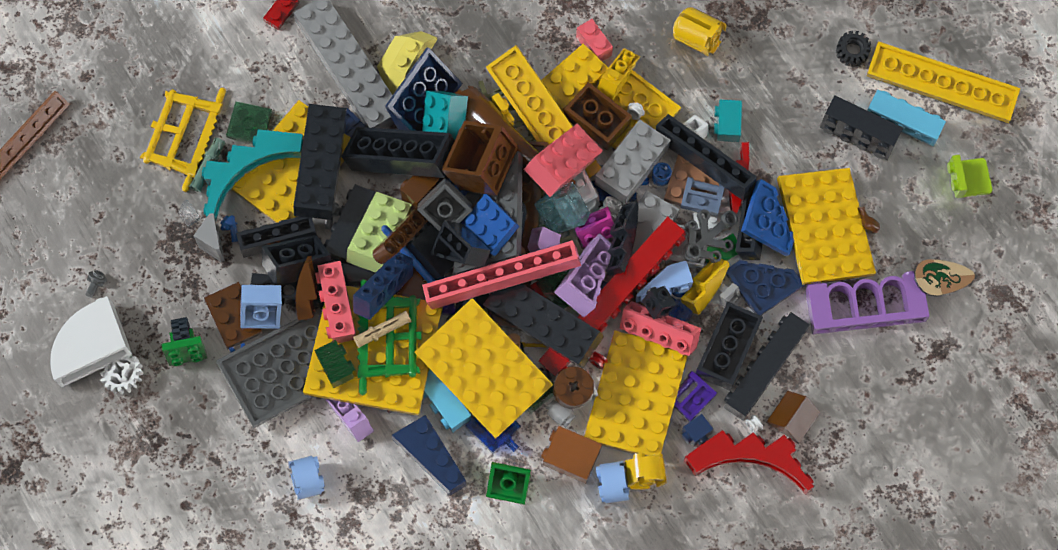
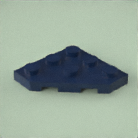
M739 260L730 266L726 272V276L731 283L739 287L741 296L751 310L760 316L804 287L794 269L789 268L782 269L772 265L754 264Z

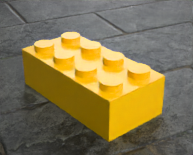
M582 44L541 80L564 112V108L588 82L595 87L598 86L602 75L608 67L586 45Z

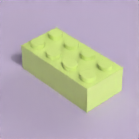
M376 192L347 249L346 262L376 273L384 265L376 262L372 255L373 250L387 237L382 232L381 227L387 225L393 230L411 212L412 204Z

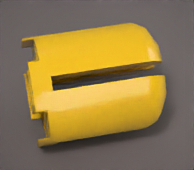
M688 7L679 14V17L674 22L673 36L676 41L709 56V53L714 54L721 43L719 40L722 30L726 31V24L694 7Z

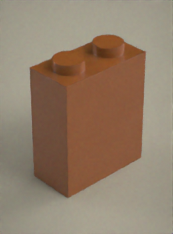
M558 426L557 431L553 430L550 435L549 441H551L549 448L545 447L541 458L544 459L543 466L586 484L601 451L602 444Z

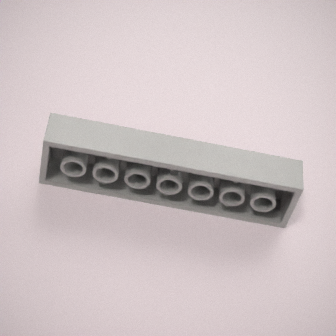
M314 0L293 12L295 22L361 122L366 125V128L386 129L395 124L385 108V105L393 95L329 0Z

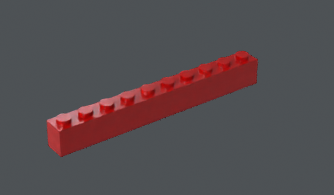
M667 216L632 255L625 272L614 275L600 291L596 299V307L585 317L579 314L577 318L602 333L607 328V322L611 317L615 319L621 312L619 308L624 303L627 305L634 297L632 294L637 289L641 290L647 283L645 279L650 274L653 276L660 268L658 265L663 260L667 261L673 254L671 250L675 246L679 247L685 241V231ZM550 348L538 360L555 377L562 370L568 368L567 366L571 363Z

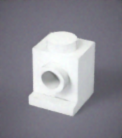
M697 115L683 123V125L702 138L709 135L708 123Z

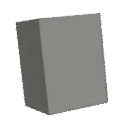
M211 213L193 236L201 250L222 262L225 260L219 227L214 214Z

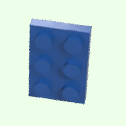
M488 194L483 195L473 210L461 222L491 250L490 254L494 256L497 255L520 227Z

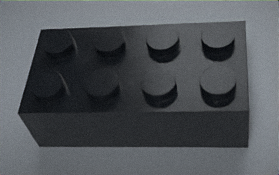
M834 95L820 126L825 133L834 134L840 137L842 141L857 145L860 150L869 151L877 158L888 160L903 130V127Z
M727 301L697 367L696 374L706 381L731 391L763 317Z

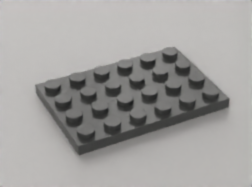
M519 151L516 152L498 195L489 196L520 227L496 256L489 253L484 267L521 256L523 154ZM469 191L465 197L473 204L474 208L484 194ZM454 261L453 274L458 275L481 267L465 265Z
M320 307L316 309L313 318L296 319L280 327V329H276L216 360L219 369L253 429L314 397L304 395L303 389L322 315Z

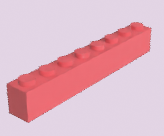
M569 241L422 286L426 303L433 310L581 266L576 245L573 241Z

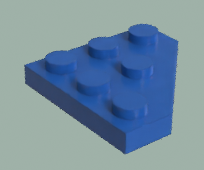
M762 179L757 180L741 232L780 254L789 256L794 243L793 231H790L786 222L788 218L783 206L779 204L777 189Z

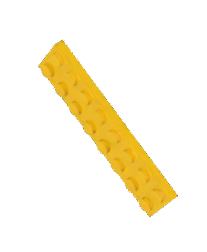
M879 41L866 75L867 77L1009 123L1020 92L1018 87Z
M517 45L486 66V69L536 141L548 142L550 145L573 127ZM597 160L585 169L589 179L597 174L602 167Z

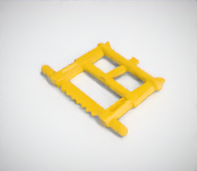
M224 87L219 89L215 99L216 102L198 99V96L179 94L174 89L169 92L165 91L166 102L158 122L153 120L151 128L155 130L147 151L141 154L140 159H143L145 164L151 162L167 168L169 171L173 169L187 175L182 186V191L184 192L189 191V186L193 181L192 178H195L199 169L198 164L203 160L204 149L208 147L206 143L210 141L209 137L213 134L211 131L215 128L214 124L218 122L216 117L217 115L219 116L223 107L222 102L226 89ZM173 102L186 106L178 127L165 124ZM193 109L208 112L209 116L191 163L174 159ZM162 131L175 134L167 157L154 153Z

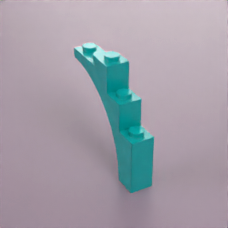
M258 129L257 136L254 135L253 147L232 145V150L228 152L227 156L229 163L207 161L206 167L202 169V178H204L208 185L206 192L208 203L204 204L203 210L206 218L209 214L213 213L217 221L220 207L226 195L246 173L273 160L301 158L303 134Z

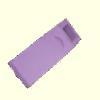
M325 399L357 442H360L374 432L368 419L356 404Z

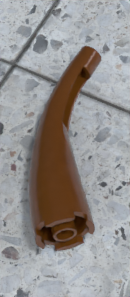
M468 86L469 89L464 91L459 89L455 94L468 96L466 121L503 126L519 146L517 151L523 154V165L525 167L540 153L523 138L496 105L476 87ZM572 179L560 191L567 195L576 181Z

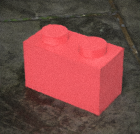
M593 19L577 27L576 38L581 44L586 45L602 62L612 56L613 46Z

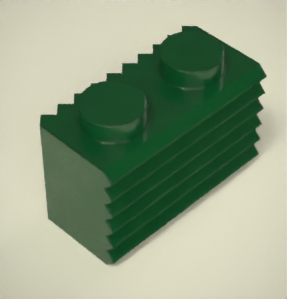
M334 340L314 350L333 388L354 379L353 372L356 370L351 360L347 361L344 355L347 353L342 343L338 345L337 341Z

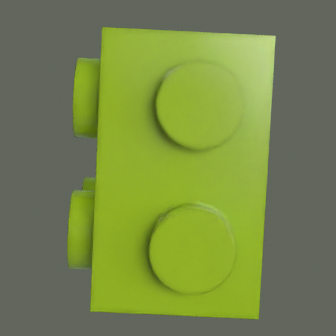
M952 155L947 163V169L951 175V188L954 191L955 199L986 195L992 192L993 189L986 159L978 158L961 161L960 155Z

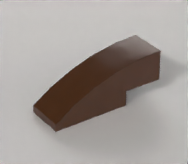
M312 256L307 257L297 284L296 311L298 320L313 318L316 312L314 299L318 297L319 287Z

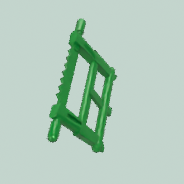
M364 279L361 281L360 288L367 282V280ZM411 295L409 298L392 297L381 308L386 309V321L394 317V308H409V317L411 319V322H409V332L394 333V331L386 334V365H368V343L357 349L359 352L357 358L360 361V365H358V379H360L359 393L361 395L367 393L366 378L385 376L387 378L401 375H409L413 378L416 376V373L420 374V369L416 363L417 355L415 351L417 350L416 340H422V332H417L416 307L420 304L421 298L417 299L415 295ZM358 315L360 320L357 322L360 327L357 330L361 334L368 330V319ZM409 340V365H394V341Z

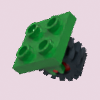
M183 317L171 320L172 332H169L170 342L161 344L169 366H181L187 362L197 363L207 359V351L201 336L195 337L193 328H190L188 318Z

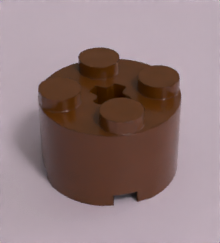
M568 367L562 370L553 383V394L556 401L567 409L584 406L591 398L594 390L592 377L586 370L579 367ZM574 384V385H576V389H577V390H574V391L572 392V391H570V389H571L570 386H572V385Z

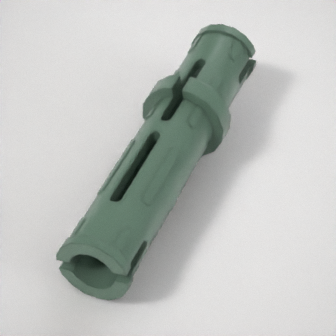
M215 137L211 147L205 152V158L189 186L194 191L201 192L205 183L204 178H202V169L206 167V162H218L220 152L226 144L222 139Z

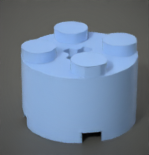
M308 456L288 461L289 469L291 468L292 470L290 475L298 500L322 494L325 485L322 475L318 476L320 467L317 456Z
M624 461L600 464V466L596 467L599 483H602V485L598 486L599 495L602 502L606 504L630 500L629 487L627 486L626 473L624 472Z

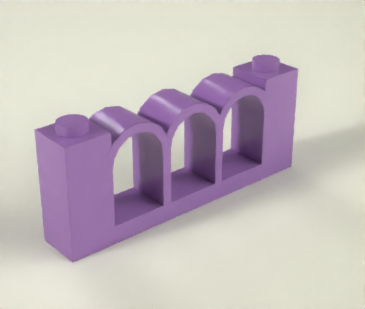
M914 271L905 272L901 278L897 276L886 277L880 284L871 279H862L854 284L853 288L845 282L832 283L827 288V283L814 282L807 285L805 290L812 335L926 322L930 317L926 294L917 287L914 280ZM890 285L900 290L905 312L886 314L882 292L883 287ZM865 288L873 292L878 315L859 316L856 291L858 289ZM840 291L848 297L852 318L833 320L829 300L830 293Z

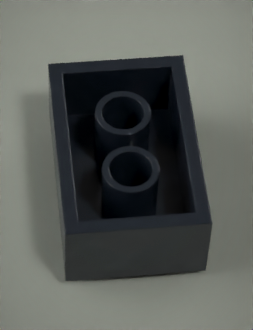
M316 234L262 246V266L275 285L283 286L298 282L308 256H312L315 273L319 272L318 265L331 263L330 253Z

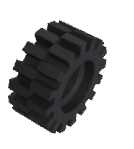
M852 30L849 31V34L846 32L840 37L836 53L837 58L841 57V63L845 61L846 66L851 63V67H855V64L860 66L861 63L864 64L871 51V42H868V37L864 38V33L859 35V31H856L853 34ZM850 43L857 44L860 47V52L858 54L848 52L847 45Z

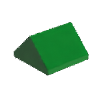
M492 462L486 497L525 505L531 470Z

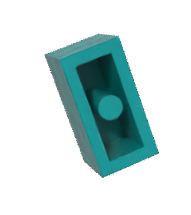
M720 99L718 106L714 108V117H717V123H714V134H717V141L739 142L741 137L742 101Z

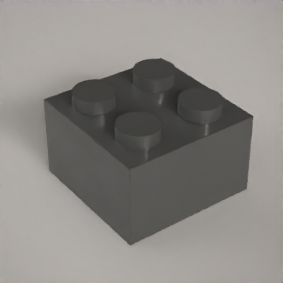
M444 178L418 203L417 210L440 231L444 220L460 223L473 210V204L447 178Z

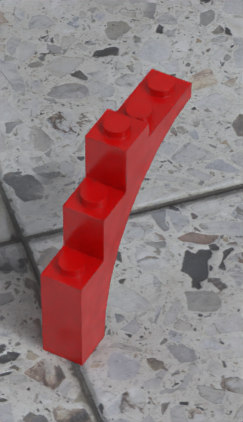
M722 430L684 458L685 464L694 476L722 464L737 462L754 463L783 474L794 482L805 495L814 488V481L811 476L802 471V466L798 459L792 458L796 452L795 443L790 437L787 438L785 435L765 448L764 440L761 436H756L754 432L734 445L732 436Z

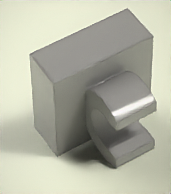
M722 283L718 288L724 307L727 301L734 304L741 298L739 287L734 283L729 287Z

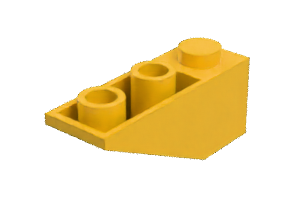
M624 48L602 75L597 89L611 100H614L640 56Z

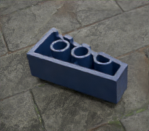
M426 415L392 434L393 441L428 473L449 496L467 486L466 479Z

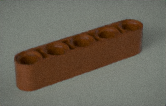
M418 207L411 211L373 250L372 255L376 262L384 264L394 257L428 222L417 210Z

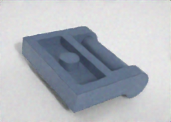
M688 177L681 208L695 212L705 209L709 211L710 215L718 217L725 188L720 184L718 186L693 180L694 178ZM691 188L715 192L717 195L691 190Z

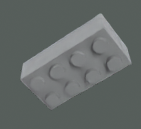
M639 119L596 174L595 185L624 205L627 204L652 172L654 166L659 163L669 150L671 140Z
M647 190L639 202L638 224L631 257L667 216L675 222L679 213V208Z

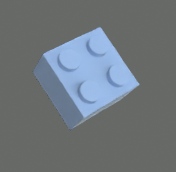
M242 285L240 328L280 329L282 304L280 285Z

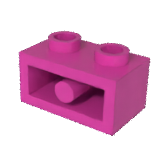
M608 206L573 221L576 234L584 249L598 234H601L605 239L613 237L610 231L615 219Z

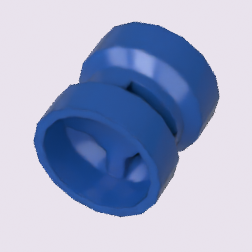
M663 162L656 164L652 174L653 183L660 187L666 186L671 178V167Z

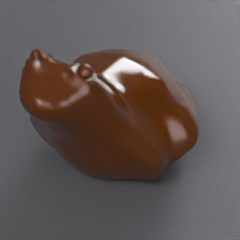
M858 207L864 229L877 234L880 230V224L876 219L867 214L865 207Z

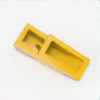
M721 259L716 263L709 262L693 278L692 287L680 298L685 310L699 315L705 309L726 275L730 265L728 261Z

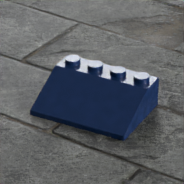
M427 47L385 105V108L399 130L422 131L426 91L456 93L463 83Z

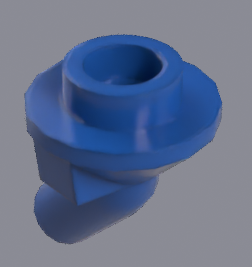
M227 215L220 222V229L222 231L230 230L232 242H237L236 233H238L235 216Z

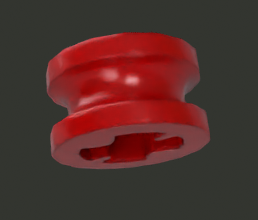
M594 351L593 357L589 359V362L602 370L604 368L603 364L607 363L608 360L602 354Z

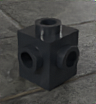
M665 286L650 288L642 300L653 319L668 316L677 305Z

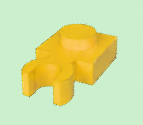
M499 93L492 96V103L496 105L513 126V121L515 120L508 111L509 104L507 100L501 98Z

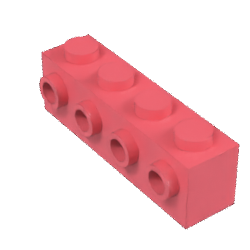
M341 261L318 265L319 272L315 273L317 284L322 286L319 296L321 302H325L326 308L322 309L324 320L329 322V327H326L328 339L332 338V341L336 340L337 343L352 341L356 333Z
M633 301L623 308L620 329L625 330L627 333L635 334L647 341H653L664 348L678 351L682 355L690 356L697 349L701 332L700 327L669 315L653 319L645 306Z

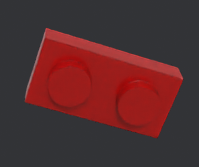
M276 0L263 17V21L279 30L300 1Z

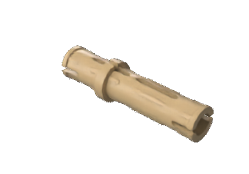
M404 311L375 327H369V330L354 336L353 339L357 347L360 348L373 340L375 342L378 341L379 337L411 322L407 311Z

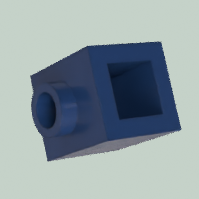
M700 414L682 428V437L687 444L691 443L693 447L697 444L700 446L709 440L708 436L712 434L713 427L703 414Z

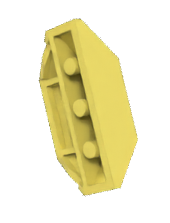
M422 31L394 37L377 65L380 77L392 95L425 49L428 47L432 50L437 37Z

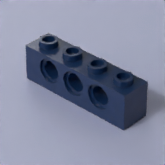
M398 252L388 260L353 295V313L370 320L413 276V258Z

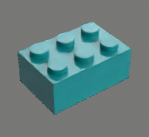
M426 91L422 131L450 133L454 140H456L459 129L463 122L466 121L468 96L445 91Z

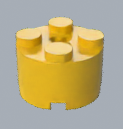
M638 453L633 455L634 459L625 460L627 486L630 489L644 490L650 489V486L656 484V487H660L667 483L662 453L652 454L651 456Z

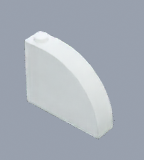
M107 296L97 299L76 312L63 325L56 336L51 351L50 364L53 379L61 388L112 364L114 360H121L132 355L116 308Z

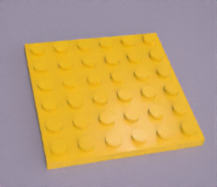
M346 286L357 336L360 334L357 330L360 327L357 322L360 318L358 314L353 313V295L360 288ZM394 295L393 297H405V296ZM421 300L420 304L416 307L417 332H422V340H416L417 349L438 330L443 307L432 310L426 303V300ZM394 308V317L404 311H407L409 315V308ZM380 309L370 320L368 319V328L371 326L375 327L386 321V309ZM322 311L303 394L419 416L429 367L418 356L416 363L420 369V374L416 373V376L413 378L409 375L366 378L367 393L361 395L359 393L360 379H358V365H360V361L357 358L359 355L358 347L354 340L342 342L347 353L344 357L347 361L351 360L356 371L353 372L354 379L336 388L332 387L314 351L332 342V338L328 339L326 327H329V322L324 320ZM409 323L395 329L394 333L409 332ZM386 334L379 337L378 341L375 342L373 340L368 343V365H386ZM409 340L394 341V365H409Z

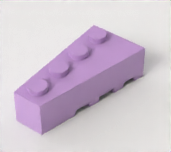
M598 234L579 256L581 266L570 269L554 292L583 317L596 307V299L600 294V286L606 274L605 269L611 257L608 253L611 243L601 234Z

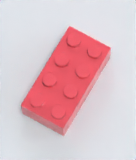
M576 124L538 153L524 170L551 197L591 165L603 150Z

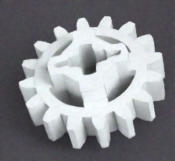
M132 355L121 360H114L112 364L104 367L105 371L100 372V375L104 377L101 379V382L114 394L118 391L123 395L124 390L130 393L131 387L137 388L135 383L142 381L139 375L144 374L141 370L143 366Z

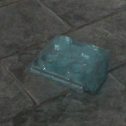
M573 182L563 186L551 197L545 195L534 204L547 228L558 234L585 225L590 215Z

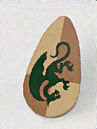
M928 259L921 261L914 271V280L917 287L929 296H942L956 292L966 287L975 278L974 272L969 268L943 260Z

